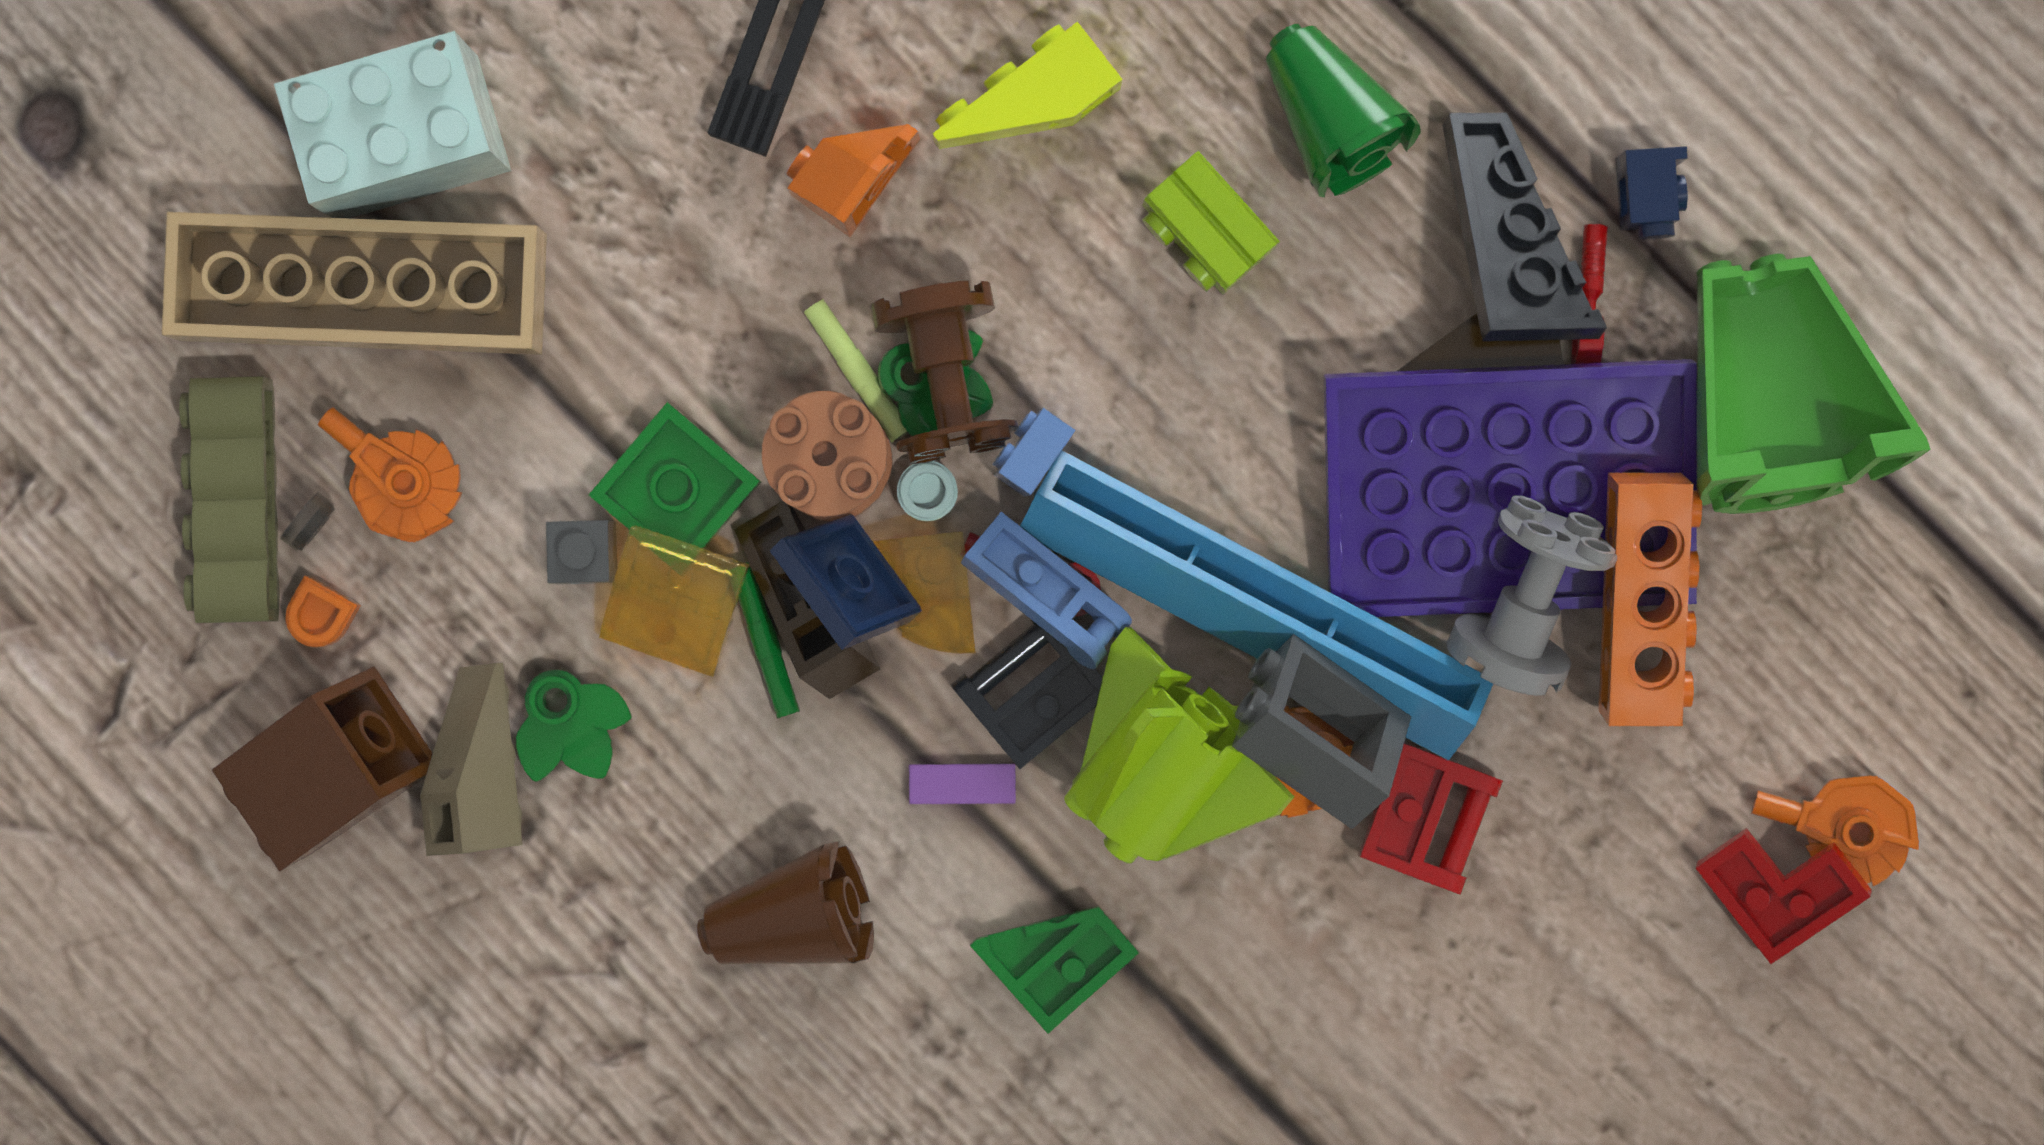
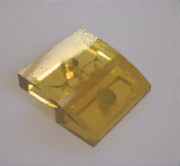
M633 525L630 528L618 565L599 638L714 677L734 620L732 616L750 565Z

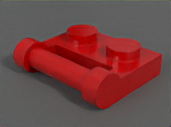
M1404 743L1390 795L1375 809L1358 856L1461 895L1467 877L1462 876L1464 867L1491 796L1497 798L1503 780ZM1453 782L1468 787L1438 867L1425 862L1424 859Z

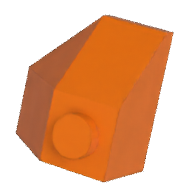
M909 124L823 138L815 150L807 145L797 155L786 174L793 179L787 189L792 197L848 237H851L920 141L919 133Z

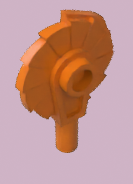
M334 407L330 408L323 415L318 426L351 452L349 457L355 463V467L350 480L349 492L370 530L403 541L416 543L455 522L448 514L455 508L462 495V492H458L461 470L460 464L455 465L452 454L443 441L438 443L431 436L419 430H415V434L404 431L388 432L389 437L380 439L371 433L366 434Z
M1867 775L1829 780L1812 801L1802 800V803L1762 791H1757L1751 814L1795 826L1794 829L1806 835L1809 844H1805V847L1811 857L1835 842L1865 882H1871L1872 886L1887 879L1895 870L1898 873L1900 872L1906 861L1909 848L1919 850L1916 814L1913 804L1877 776Z

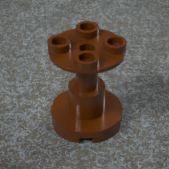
M955 281L919 287L900 292L901 305L891 308L889 300H884V298L870 305L875 332L889 334L906 332L913 371L915 374H927L937 430L903 439L896 444L899 452H908L910 464L943 459L946 457L945 451L950 450V447L968 444L970 453L1000 449L1006 446V440L1011 439L1010 432L1018 428L1017 420L1010 419L973 422L963 366L974 362L967 320L980 317L995 309L991 284L988 281H981L979 284L974 285L975 291L971 292L968 281Z

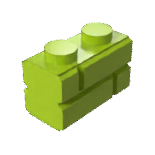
M1199 151L1195 152L1143 200L1142 206L1149 213L1142 219L1145 226L1165 247L1174 240L1189 257L1183 264L1184 269L1206 292L1215 286L1222 295L1225 294L1271 253L1280 242Z

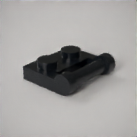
M1032 621L1033 624L969 678L963 674L951 684L954 691L1019 769L1023 768L1096 707L1103 680L1096 669H1089L1077 662L1063 644L1034 621ZM1047 643H1050L1060 657L997 710H994L984 696Z

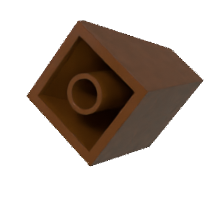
M375 666L309 696L214 767L212 772L222 785L227 799L236 806L257 837L261 850L271 858L280 872L313 854L426 777L433 753Z

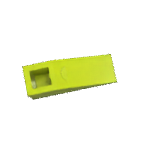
M1078 21L1066 31L1058 24L1033 43L1031 47L1036 54L1017 68L1010 61L989 76L983 83L988 91L970 105L964 98L960 99L940 114L935 120L940 128L932 133L933 141L939 149L1073 126L1119 91L1123 79Z

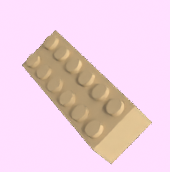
M167 212L162 335L178 341L542 355L547 234L536 225Z

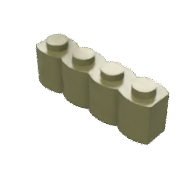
M264 376L190 378L189 392L181 393L179 401V415L182 428L190 429L191 434L190 453H184L181 458L182 485L185 490H191L193 499L192 514H185L182 522L184 548L187 551L193 550L194 557L193 575H186L183 591L186 610L194 611L196 623L278 621L280 590L277 565L278 519L275 501L277 468L274 443L275 397L273 380Z

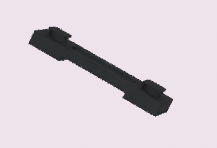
M758 0L730 76H728L707 133L709 136L764 157L767 156L825 0L803 1L770 91H765L755 85H749V81L780 0Z

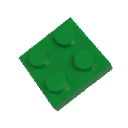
M667 402L588 495L679 573L684 574L760 485L761 481Z

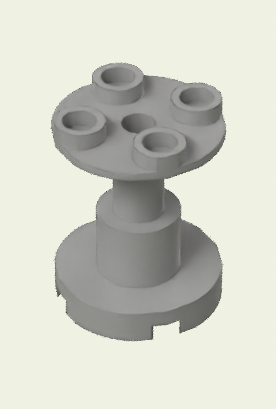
M1515 495L1511 498L1508 508L1501 510L1498 523L1509 537L1532 551L1517 586L1503 587L1492 615L1472 613L1458 617L1447 640V649L1452 657L1463 666H1465L1468 656L1482 664L1484 668L1480 677L1497 686L1522 694L1542 696L1546 694L1549 685L1554 687L1556 693L1560 691L1571 667L1568 655L1549 639L1560 614V608L1552 599L1566 566L1587 571H1606L1614 567L1617 555L1615 554V549L1600 537L1604 526L1596 519L1578 512H1571L1568 518L1547 511L1541 503L1531 498Z

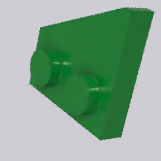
M1099 905L978 937L970 944V947L1047 1034L1139 954L1137 948Z

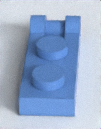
M1003 512L999 513L961 561L963 566L1063 644L1077 662L1089 669H1095L1107 655L1105 646L1113 637L1117 638L1125 627H1129L1132 624L1130 615L1120 605ZM1081 608L1090 614L1094 620L1087 631L1073 620Z

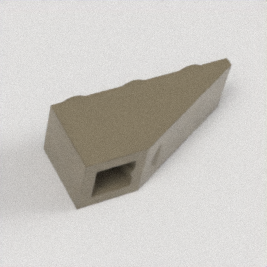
M503 662L459 668L420 793L426 856L464 854L523 845L521 835L522 811L518 803L514 769L515 749L511 741L508 713L509 690L505 682Z

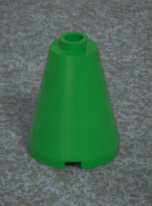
M1293 24L1281 30L1272 38L1269 44L1272 49L1266 56V63L1310 183L1319 197L1325 198L1327 187L1330 188L1334 196H1338L1365 184L1392 165L1387 154L1399 143H1401L1406 152L1414 145L1421 133L1420 124L1414 115L1316 26L1302 28L1300 24Z

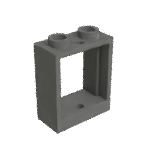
M1295 634L1277 651L1271 648L1266 649L1258 657L1249 672L1248 678L1254 683L1252 689L1241 701L1235 713V718L1240 720V724L1232 747L1353 829L1389 797L1411 716ZM1288 696L1351 739L1354 744L1350 757L1286 713L1284 709Z

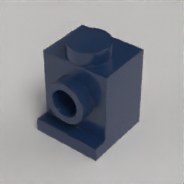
M1687 146L1625 150L1615 158L1620 231L1638 229V239L1643 240L1675 236L1674 224L1680 220L1679 211H1686L1688 202L1686 178L1684 175L1676 174V167L1688 159Z

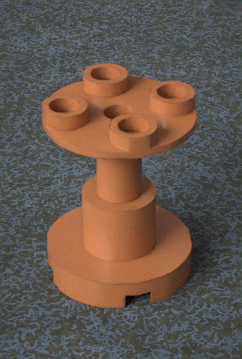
M816 391L793 399L773 415L762 443L763 470L770 486L786 504L816 520L830 522L850 514L854 515V517L863 514L880 498L891 478L893 454L884 429L863 403L842 393Z

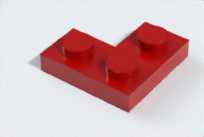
M1747 828L1699 860L1695 868L1770 964L1869 899L1872 893V889L1835 842L1784 876Z

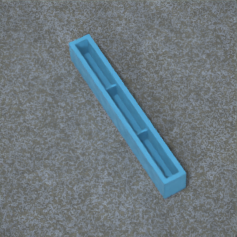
M1064 451L1060 452L1051 465L1020 527L1047 548L1256 659L1268 648L1277 651L1295 634L1409 714L1411 720L1406 738L1448 761L1476 726L1493 686V683L1480 677L1481 672L1466 664L1465 666L1461 665L1451 656Z

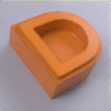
M304 575L286 609L287 628L291 635L301 644L310 647L330 646L345 635L361 605L314 578Z

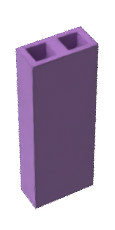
M1015 763L909 764V804L1016 803Z

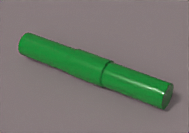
M749 562L731 567L729 572L776 717L778 719L799 712L800 709L782 656L783 652L762 592Z

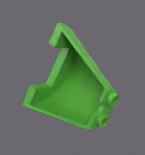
M1771 254L1751 263L1750 271H1743L1741 265L1732 266L1731 261L1728 260L1712 262L1697 270V492L1703 506L1712 504L1714 512L1729 514L1757 513L1798 506L1844 493L1842 485L1854 484L1867 472L1870 480L1880 479L1912 463L1931 450L1927 437L1811 256L1786 259L1784 254Z

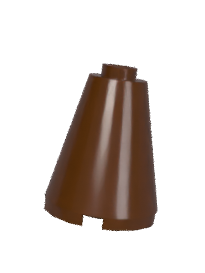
M840 841L823 844L708 904L704 910V918L699 919L697 923L698 939L705 954H712L720 964L856 963L869 959L873 951L874 926L873 921L862 923L860 904L870 902L860 867L851 850L847 846L838 847Z

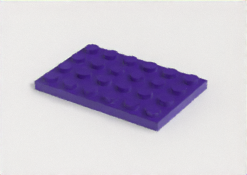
M1692 359L1324 374L1328 592L1375 617L1493 612L1503 587L1518 585L1532 552L1509 537L1498 523L1501 510L1508 508L1511 498L1515 495L1531 498L1541 503L1547 511L1568 518L1571 512L1588 515L1604 526L1600 537L1605 540L1608 473H1682L1694 484L1693 490H1697V363ZM1654 526L1648 529L1640 540L1641 551L1653 552L1660 549L1668 537L1667 527ZM1692 527L1691 551H1697V527ZM1566 566L1552 601L1558 605L1560 610L1603 608L1604 571H1587ZM1662 587L1648 588L1640 595L1637 606L1661 605L1665 598V589ZM1697 587L1689 588L1688 604H1697Z

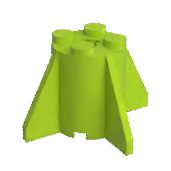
M1125 627L1111 644L1081 771L1073 779L1071 789L1064 796L1066 805L1076 815L1091 821L1104 833L1106 837L1103 841L1108 851L1119 860L1129 864L1133 863L1138 856L1146 860L1163 861L1280 815L1295 796L1273 774L1232 747L1240 724V720L1235 718V713L1239 706H1232L1224 697L1210 687L1202 695L1187 687L1186 685L1192 676L1181 671L1172 670L1132 627Z

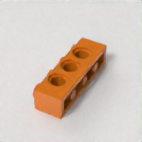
M1608 473L1605 540L1615 549L1617 561L1614 567L1604 571L1598 708L1608 726H1683V707H1691L1693 704V675L1691 671H1685L1686 648H1694L1697 635L1694 611H1688L1689 588H1696L1699 581V557L1697 551H1691L1692 527H1700L1702 500H1700L1697 490H1693L1694 484L1682 473ZM1654 526L1667 527L1668 537L1660 549L1653 552L1641 551L1640 540L1648 529ZM1651 587H1662L1665 589L1664 601L1657 609L1649 612L1638 610V599L1645 590ZM1650 647L1662 649V659L1655 668L1648 671L1635 669L1636 658L1643 650Z

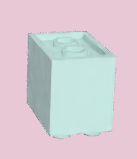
M455 31L274 83L308 204L331 218L350 219L511 171L478 55ZM438 41L445 42V48L442 51L435 49V44ZM299 83L301 87L297 89L293 84Z

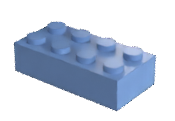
M1045 408L1041 409L1038 413L1031 411L1025 416L1014 432L1015 435L1020 437L1014 446L1011 443L1007 444L992 465L998 468L994 476L1022 496L1031 495L1076 430Z

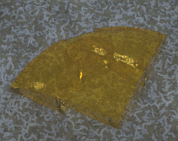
M963 531L873 541L922 609V612L910 623L898 627L902 631V637L920 646L941 652L976 653L967 568L961 564L965 556Z

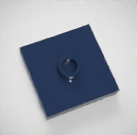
M852 514L784 537L770 550L771 554L841 650L908 624L922 612L920 605Z

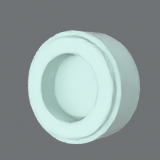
M935 461L912 464L902 473L898 481L897 497L901 507L909 516L919 521L932 522L942 519L951 512L957 501L958 487L953 474L944 465Z

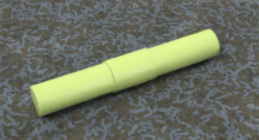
M822 299L804 311V314L837 361V365L855 392L860 395L872 415L880 423L891 443L907 434L906 429L901 424L898 408L892 399L884 393L877 375L861 351L856 348L825 300Z

